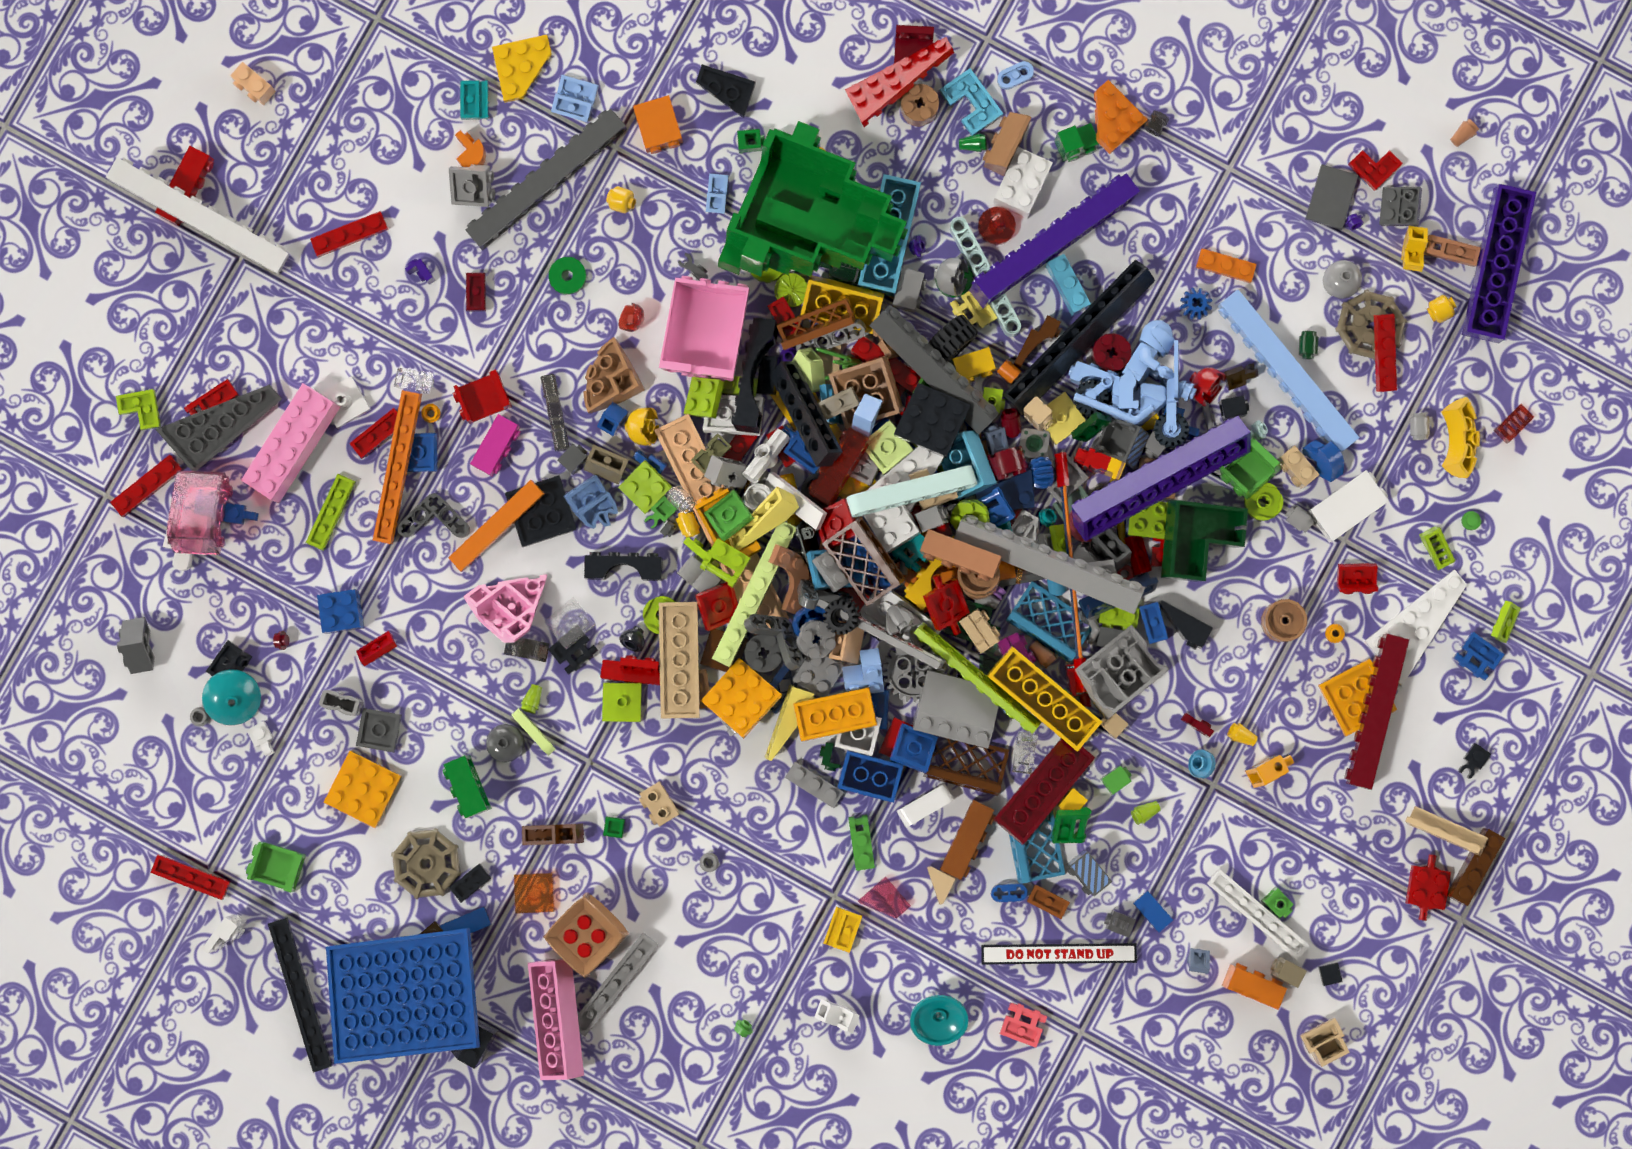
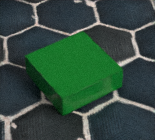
M606 816L603 836L623 838L625 819Z

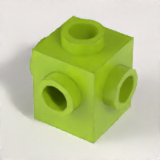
M984 387L983 398L987 402H994L993 406L1000 414V410H1004L1005 399H1002L1003 390Z

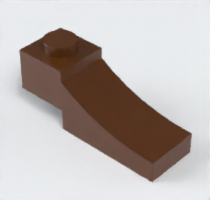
M1047 315L1039 332L1031 329L1014 365L1021 368L1026 358L1035 348L1047 340L1051 342L1053 337L1057 339L1062 329L1059 327L1061 322Z
M583 823L522 826V845L584 843Z

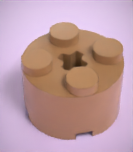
M914 84V87L901 98L900 109L905 121L912 126L921 127L931 123L936 118L939 107L937 92L928 85ZM922 103L923 105L918 108L917 104Z

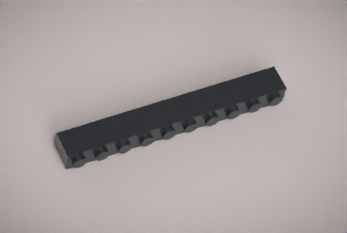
M1134 260L1003 394L1011 408H1016L1017 412L1024 416V407L1034 397L1040 399L1155 282L1154 277L1146 266Z

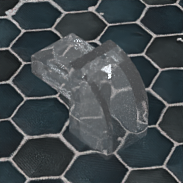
M397 368L394 387L429 394L434 384V373Z
M1027 731L1018 732L1012 772L1032 773L1038 734H1032Z

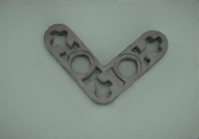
M432 493L399 523L397 529L401 536L410 538L434 515L458 538L468 536L470 527L441 496ZM438 498L439 500L437 501V503L441 507L443 506V504H445L446 507H443L437 514L436 511H438L439 509L434 505L430 506V499ZM419 510H423L426 514L425 519L422 521H418L415 517ZM447 510L453 514L450 521H444L442 518V514ZM412 518V520L415 523H417L418 526L416 527L413 524L409 528L411 530L410 533H403V525L409 526L412 523L411 521H409V519ZM456 518L459 519L456 521L458 525H465V532L463 534L461 532L457 534L458 529L455 525L449 526L455 522Z
M801 579L797 588L799 604L811 610L816 608L819 599L831 603L840 598H844V600L847 598L851 599V602L853 598L850 594L840 590L834 593L831 589L814 590L813 581Z
M752 614L744 620V626L748 632L776 636L784 664L788 669L794 671L803 664L802 654L797 646V638L793 631L792 623L787 618Z

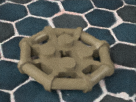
M1364 290L1360 295L1342 303L1340 318L1335 330L1348 348V353L1368 357L1375 361L1374 330L1371 328L1367 329V321L1374 322V315L1387 314L1385 310L1388 307L1395 314V325H1397L1395 342L1396 348H1400L1407 318H1404L1394 301V297ZM1371 300L1381 302L1384 304L1382 308H1380L1379 306H1372ZM1364 301V308L1358 311L1353 308ZM1348 314L1353 315L1351 325H1346ZM1347 331L1352 332L1357 340L1355 343L1352 342ZM1360 343H1365L1371 346V350L1363 349L1358 346L1360 345Z
M436 828L434 830L408 832L397 849L391 853L394 867V882L412 894L414 899L444 896L455 879L461 876L458 845L451 842ZM430 838L429 844L418 845L417 839ZM438 840L448 849L442 852L434 845L435 841ZM411 843L414 847L407 856L402 854ZM445 855H451L452 868L446 867ZM429 859L430 868L426 867L423 869L421 861ZM401 860H405L407 864V872L403 874ZM444 872L449 873L450 875L441 885L438 879ZM410 876L413 880H415L417 882L416 888L407 880H405V878ZM434 883L435 888L422 890V885Z

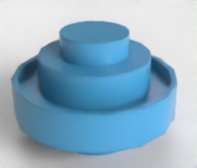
M1206 750L1195 751L1189 758L1188 763L1190 773L1194 777L1202 779L1212 775L1216 765L1213 754Z

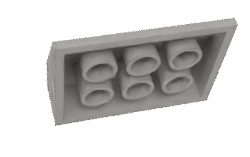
M927 669L912 723L913 730L988 748L999 706H996L985 693L979 692L971 681Z

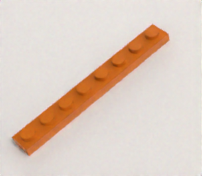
M401 391L373 541L393 544L422 398V394Z

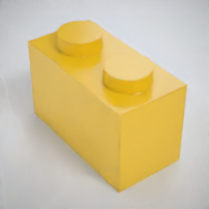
M989 347L952 359L955 370L961 376H964L969 383L975 381L974 378L982 376V378L990 377L993 375L992 372L996 370Z

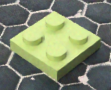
M891 420L860 444L884 475L914 451L907 441L894 436L896 426Z

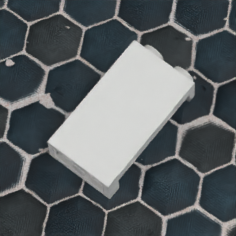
M1367 470L1362 472L1307 511L1329 543L1389 502L1387 493L1383 488L1377 486L1375 483L1377 480L1371 472L1368 473Z

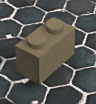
M593 445L587 457L584 470L619 485L629 459Z
M1281 957L1278 960L1275 959L1270 968L1272 975L1299 988L1307 970Z

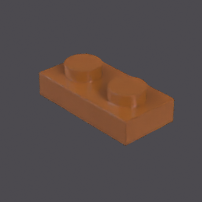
M1036 884L1026 901L1059 919H1062L1070 904L1069 901Z

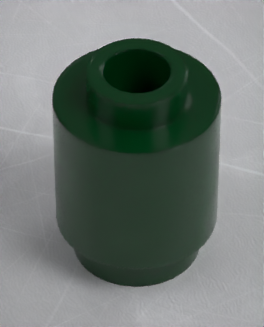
M1301 332V336H1299V355L1302 356V359L1310 360L1318 355L1319 337L1317 332Z

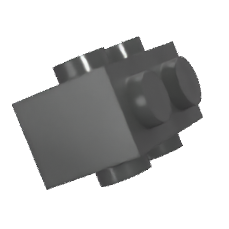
M1111 529L1092 538L1091 549L1104 560L1114 559L1117 572L1131 562L1132 552L1130 548Z

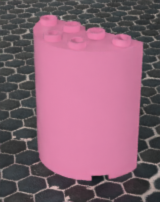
M689 276L675 278L659 368L671 373L680 372L682 373L681 375L687 377L718 379L724 382L725 380L733 381L750 292L748 285L737 283L736 286L729 285V282L718 281V284H713L709 279L700 278V281H696Z

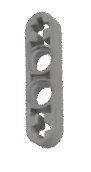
M855 319L852 325L820 336L827 339L828 342L826 344L819 343L817 338L804 342L806 346L809 345L808 348L811 347L816 353L819 352L816 351L817 347L829 349L862 338L866 331V324L862 320ZM854 326H856L858 329L861 328L860 332H858L857 329L853 330ZM841 331L845 334V337L837 338L835 332ZM802 344L796 346L797 352L798 350L806 349L805 346L802 347Z

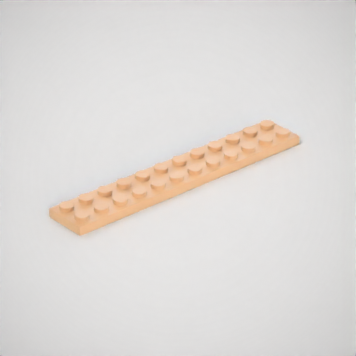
M686 414L654 431L712 547L714 542L694 506L697 505L696 502L703 497L708 499L714 496V491L722 487L725 490L724 485H721V487L712 485L710 483L711 480L704 477V474L691 462V459L701 449L706 451V448L689 414ZM757 553L750 556V561L734 586L738 602H740L760 561ZM719 562L724 572L731 576L734 575V570ZM771 583L757 614L785 617L789 620L786 611L781 609L782 603Z

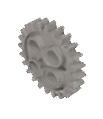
M918 640L916 646L933 654L931 648L928 650L926 643L924 646H921V642ZM896 648V652L889 650L891 657L885 656V660L888 663H883V668L887 670H883L882 675L887 676L883 681L884 683L890 682L887 685V689L893 688L892 695L899 693V699L906 696V702L909 701L910 697H913L914 702H916L917 697H920L924 684L920 683L918 679L926 676L927 669L936 672H944L945 669L944 667L935 669L928 664L920 665L917 662L918 659L914 657L916 687H913L911 655ZM906 659L908 664L901 666L898 664V661ZM905 677L908 678L910 681L909 683L904 685L901 684L899 680Z

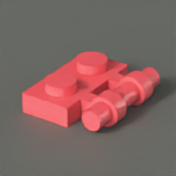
M1010 1002L1008 1010L1015 1012L1014 1017L1005 1016L999 1034L1036 1048L1043 1031L1036 1024L1038 1021L1045 1023L1047 1016L1040 1014L1041 1011H1032L1024 1008L1022 1004L1018 1003L1017 1005ZM1021 1015L1031 1018L1030 1024L1021 1021Z

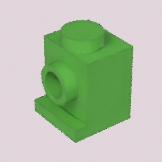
M1274 887L1261 900L1278 918L1282 916L1286 918L1293 911L1291 907L1294 904L1279 888ZM1278 901L1283 902L1282 908L1277 907Z

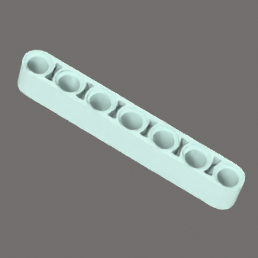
M962 217L954 218L950 224V233L962 256L967 261L974 278L982 272L986 273L991 266L967 221ZM956 223H960L964 229L956 231L953 226ZM970 240L973 245L970 248H966L962 242ZM972 257H979L981 263L978 265L973 264L971 261ZM1004 293L989 305L997 316V321L1004 334L1008 337H1015L1021 329V323ZM1004 306L1008 309V313L1002 315L998 312V308ZM1014 323L1017 326V330L1009 331L1007 324Z
M969 465L848 496L846 499L852 517H859L970 489L977 485L973 468Z

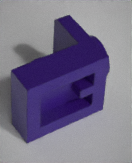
M414 259L407 264L408 267L405 270L409 275L416 272L421 281L424 282L426 280L429 285L436 281L421 259Z

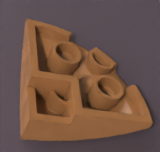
M615 337L597 352L598 357L593 365H589L585 376L587 385L586 391H583L585 406L589 414L608 408L612 402L619 404L645 390L634 367Z

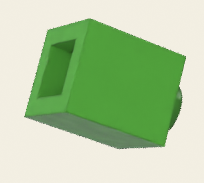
M1119 765L1100 778L1110 794L1114 795L1132 782L1130 779L1132 775L1126 767L1122 768Z

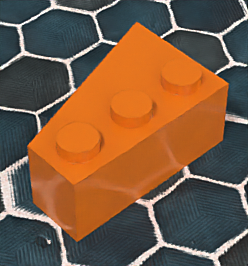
M1236 963L1234 966L1230 964L1221 986L1279 1010L1287 990L1286 987L1282 986L1284 982L1275 978L1269 981L1265 979V974L1256 970H1254V973L1246 971L1247 967Z

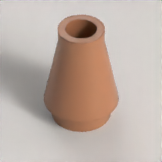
M1470 119L1463 121L1450 141L1456 147H1459L1462 143L1477 135L1476 132L1479 128Z
M1038 640L1029 647L1039 664L1045 668L1057 659L1054 655L1055 653Z

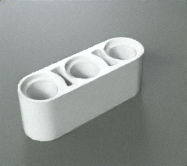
M944 783L897 810V813L907 828L954 801V798Z

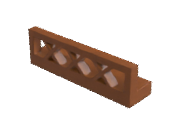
M846 297L778 323L776 326L782 337L781 345L783 350L852 325L856 317ZM845 304L848 313L844 315L836 313L837 306ZM821 312L831 314L830 319L825 322L817 318ZM806 318L814 321L810 328L802 327L800 323ZM790 325L795 327L796 330L794 334L786 336L783 327Z

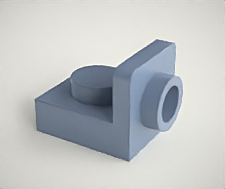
M990 423L981 432V434L985 435L989 454L993 455L1008 449L1004 427L997 425V423Z
M1190 948L1187 958L1189 971L1208 974L1210 970V951Z

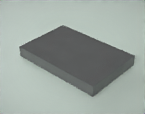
M1322 164L1305 220L1342 230L1358 175Z

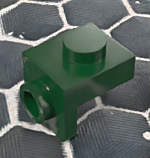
M826 742L825 746L821 745L819 754L820 757H823L821 765H825V770L836 772V768L840 769L841 765L830 763L833 743Z

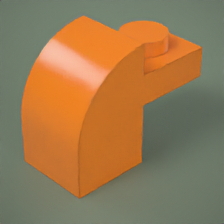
M461 130L458 131L455 136L466 148L456 158L458 163L462 167H470L471 164L484 165L486 151L479 139L475 141L468 132L464 134Z

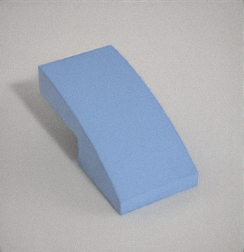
M709 174L706 212L725 214L729 175Z

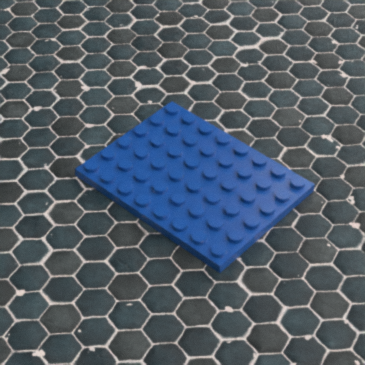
M470 928L326 947L334 1064L480 1047Z

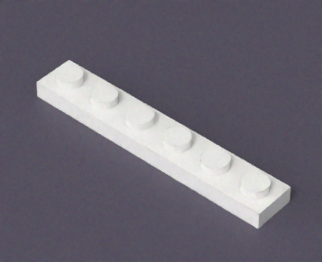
M1218 869L1206 883L1295 960L1308 948L1309 945L1222 870Z

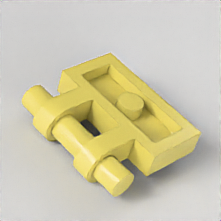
M970 291L961 296L964 301L963 304L959 305L956 300L950 303L955 316L963 314L967 318L963 311L968 308L973 318L969 319V322L972 325L977 323L980 329L997 320V316L990 305L982 308Z

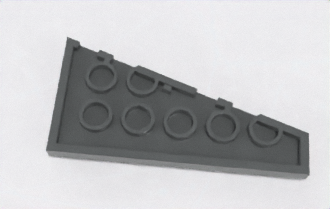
M269 384L155 430L192 472L195 473L281 401L282 398Z

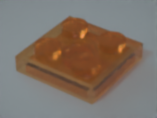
M553 873L514 875L515 914L555 911Z

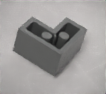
M145 617L122 621L121 629H119L120 641L117 642V649L123 655L124 666L128 667L130 674L152 671L154 669L155 657L149 645L150 628Z

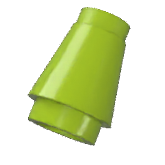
M531 684V687L520 703L522 705L521 710L531 714H535L536 710H539L542 687Z
M1157 801L1134 807V810L1131 811V816L1137 825L1145 824L1160 812L1161 808Z

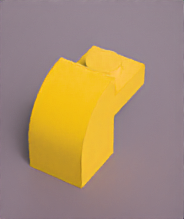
M1408 226L1401 253L1403 269L1422 272L1424 268V251L1428 243V228Z

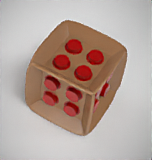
M586 892L582 898L576 901L552 925L547 933L543 935V938L573 970L587 978L620 945L625 937L629 935V932L599 900L590 895L589 892Z

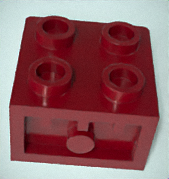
M896 25L894 64L933 44L934 27Z

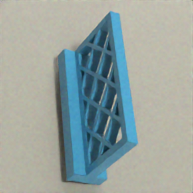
M1032 581L1006 621L1035 641L1038 640L1068 663L1076 656V649L1070 647L1066 639L1074 637V634L1065 635L1063 626L1073 623V617L1071 621L1063 622L1060 613L1068 611L1072 616V607ZM1032 588L1039 592L1040 599L1030 600L1029 592ZM1052 600L1055 602L1056 610L1046 611L1044 601ZM1041 602L1043 612L1033 614L1031 603ZM1028 604L1029 615H1022L1017 611L1021 605ZM1057 612L1059 623L1049 624L1047 614ZM1044 615L1046 625H1037L1034 617ZM1090 625L1087 631L1080 632V635H1083L1081 646L1092 631ZM1060 626L1062 636L1055 637L1052 635L1050 627Z
M1053 810L1048 815L1049 820H1047V817L1044 819L1031 838L1027 840L1026 845L1025 843L1021 845L1009 834L1017 880L1020 884L1065 875L1060 844L1053 843L1055 850L1052 855L1043 850L1048 841L1052 842L1051 836L1055 822ZM1044 822L1051 825V832L1048 836L1039 831ZM1037 833L1046 838L1041 847L1032 842ZM1030 844L1038 849L1033 859L1026 852ZM1041 852L1050 857L1045 866L1036 861ZM1052 860L1058 863L1059 872L1052 873L1047 869ZM1033 864L1042 868L1039 875L1031 877L1030 872Z

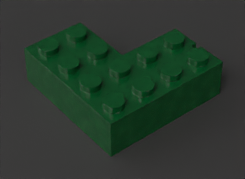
M1182 500L1168 501L1161 578L1193 582L1206 581L1209 545L1232 548L1245 547L1246 530H1235V527L1247 526L1248 509Z

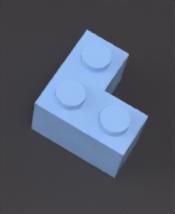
M879 648L860 650L861 665L842 667L845 692L868 687L870 688V693L884 692Z

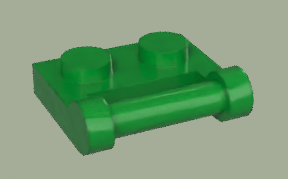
M1082 807L1080 810H1057L1051 837L1052 843H1084L1086 840L1087 822L1092 813L1091 809ZM1080 819L1078 831L1074 834L1076 820Z

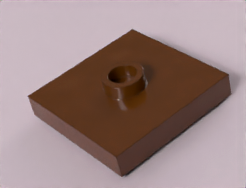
M718 629L710 630L700 662L701 665L723 672L729 670L730 667L712 659L725 631ZM744 638L732 665L738 658L742 660L748 641L747 638Z

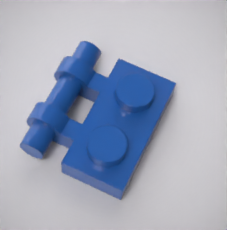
M1471 632L1461 646L1466 651V654L1462 656L1457 652L1453 659L1458 661V665L1461 667H1466L1473 672L1472 675L1476 678L1480 677L1485 681L1489 677V674L1484 672L1485 668L1488 667L1494 670L1505 654L1475 632ZM1472 656L1481 662L1478 667L1470 661Z

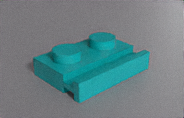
M488 80L460 81L461 120L489 119Z

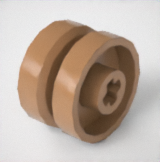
M958 568L960 588L968 597L976 600L985 599L993 595L998 589L1000 583L999 568L994 581L989 579L988 582L976 578L974 573H970V575L964 574Z
M1281 599L1269 604L1261 616V627L1264 634L1276 642H1289L1299 638L1307 626V615L1304 608L1298 602L1290 599ZM1284 617L1286 618V619H1285V622H1286L1287 624H1283V623H1282V618H1284Z

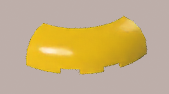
M1464 397L1452 402L1441 411L1449 433L1448 452L1441 466L1448 473L1458 478H1468L1477 461L1475 457L1476 448L1480 446L1479 431H1476L1474 421L1477 417L1468 397Z

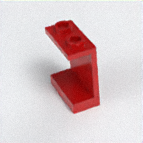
M496 369L490 371V375L463 386H453L455 392H452L456 403L460 402L462 409L459 412L463 421L467 420L471 424L512 407Z

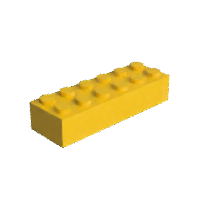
M1012 646L987 674L992 681L1077 752L1102 723L1099 718Z

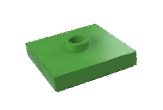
M732 490L704 512L724 542L754 519L735 490Z

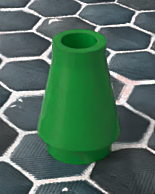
M980 133L960 138L959 150L975 152L987 150L986 135H981Z

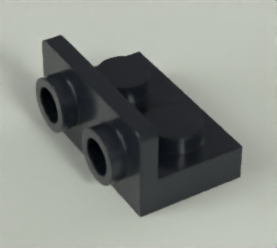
M227 640L206 672L213 676L224 670L243 671L249 664L252 656L233 642Z

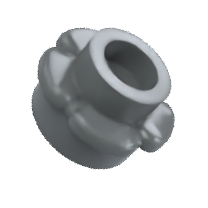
M669 520L660 531L664 535L663 538L666 535L671 537L677 529L674 527L676 523H672Z

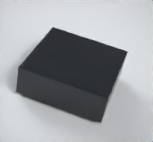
M1337 962L1318 967L1323 986L1343 982Z

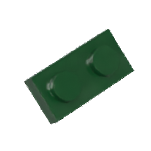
M1098 412L1092 414L1085 422L1078 425L1071 432L1072 438L1083 442L1089 441L1112 422L1110 416Z

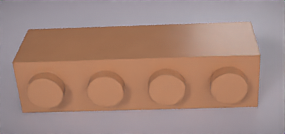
M928 529L920 549L923 558L930 561L937 559L942 561L941 565L952 568V566L958 567L960 572L970 575V573L977 574L978 579L986 582L989 579L994 581L1002 561V557L930 529Z

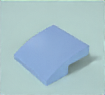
M561 75L551 112L588 122L599 85Z

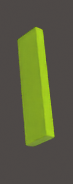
M337 474L305 543L322 551L325 550L353 490L355 481Z

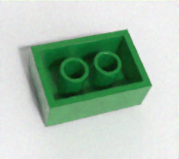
M464 755L443 764L445 769H442L446 780L451 782L452 787H450L453 798H457L459 802L457 809L461 816L464 815L465 818H471L492 809L470 755Z

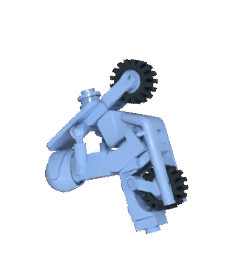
M1153 320L1144 326L1139 340L1141 343L1127 363L1121 378L1118 377L1116 372L1111 370L1105 372L1093 363L1087 365L1077 361L1075 365L1071 366L1068 374L1070 381L1079 385V388L1075 390L1073 400L1081 414L1089 416L1098 412L1141 427L1166 405L1165 415H1160L1159 419L1155 422L1154 434L1156 440L1160 445H1164L1165 448L1172 447V449L1186 442L1189 436V425L1185 417H1182L1180 413L1177 414V402L1181 398H1184V401L1187 402L1189 399H1193L1197 389L1194 388L1195 384L1193 383L1188 384L1187 381L1179 382V341L1173 338L1172 329L1166 322ZM1173 344L1174 373L1171 368L1160 366V363L1157 361L1158 357L1163 358L1165 355H1168ZM1150 375L1156 380L1159 379L1161 385L1145 383ZM1108 393H1112V406L1108 405Z

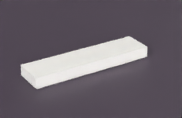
M770 472L765 485L771 491L779 487L793 494L799 506L795 514L815 530H819L827 512L775 472Z

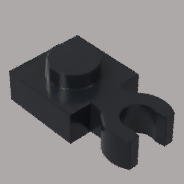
M1473 743L1463 758L1467 761L1466 765L1460 766L1458 772L1462 773L1467 768L1469 774L1466 778L1471 779L1475 774V767L1481 770L1491 753L1477 743Z

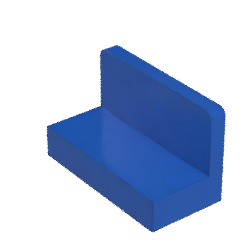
M1158 602L1140 606L1149 644L1167 640L1168 636Z

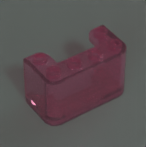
M177 471L167 524V539L174 553L220 555L221 548L225 545V538L221 536V528L219 527L220 521H223L224 518L222 507L233 494V487L230 486L229 477L226 476L225 472Z

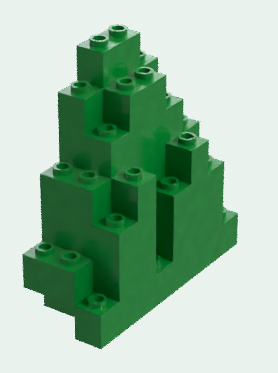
M798 121L792 135L775 128L774 130L769 129L762 146L760 164L739 213H733L727 227L726 242L718 259V267L737 275L740 274L742 269L760 277L769 268L789 275L790 271L794 270L812 277L813 272L818 271L821 262L839 269L841 264L845 263L863 270L865 264H870L873 255L892 262L894 256L898 257L901 249L899 242L901 239H905L908 229L905 228L907 221L890 215L894 205L891 203V195L855 182L857 170L854 169L856 162L820 149V129Z

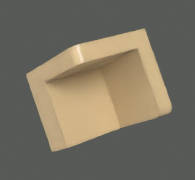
M1117 713L1108 720L1103 717L1100 724L1114 739L1129 725Z

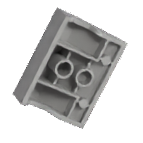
M1132 625L1075 669L1093 704L1106 720L1169 670L1167 666L1158 664L1148 652L1146 641Z

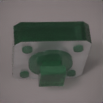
M1029 428L1022 429L1019 446H1022L1025 458L1047 457L1050 438L1048 431H1038Z

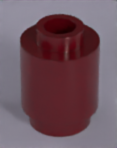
M1016 408L1004 409L1001 415L1002 427L1005 428L1006 436L1009 438L1017 437L1022 432L1020 413L1017 412Z

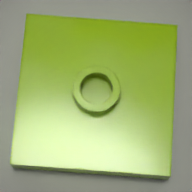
M603 683L602 721L641 722L642 684Z

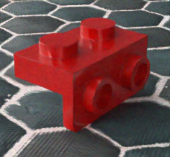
M1338 564L1337 587L1339 591L1343 594H1353L1354 592L1372 594L1373 592H1378L1377 564Z

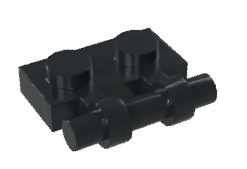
M578 625L548 649L560 665L567 660L569 665L564 670L568 675L574 670L580 669L581 664L586 660H591L594 657L593 655L599 651L595 645L589 649L586 648L585 644L590 639ZM580 649L583 654L574 660L571 656Z

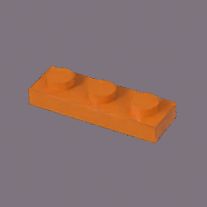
M1201 248L1195 268L1251 283L1257 264Z

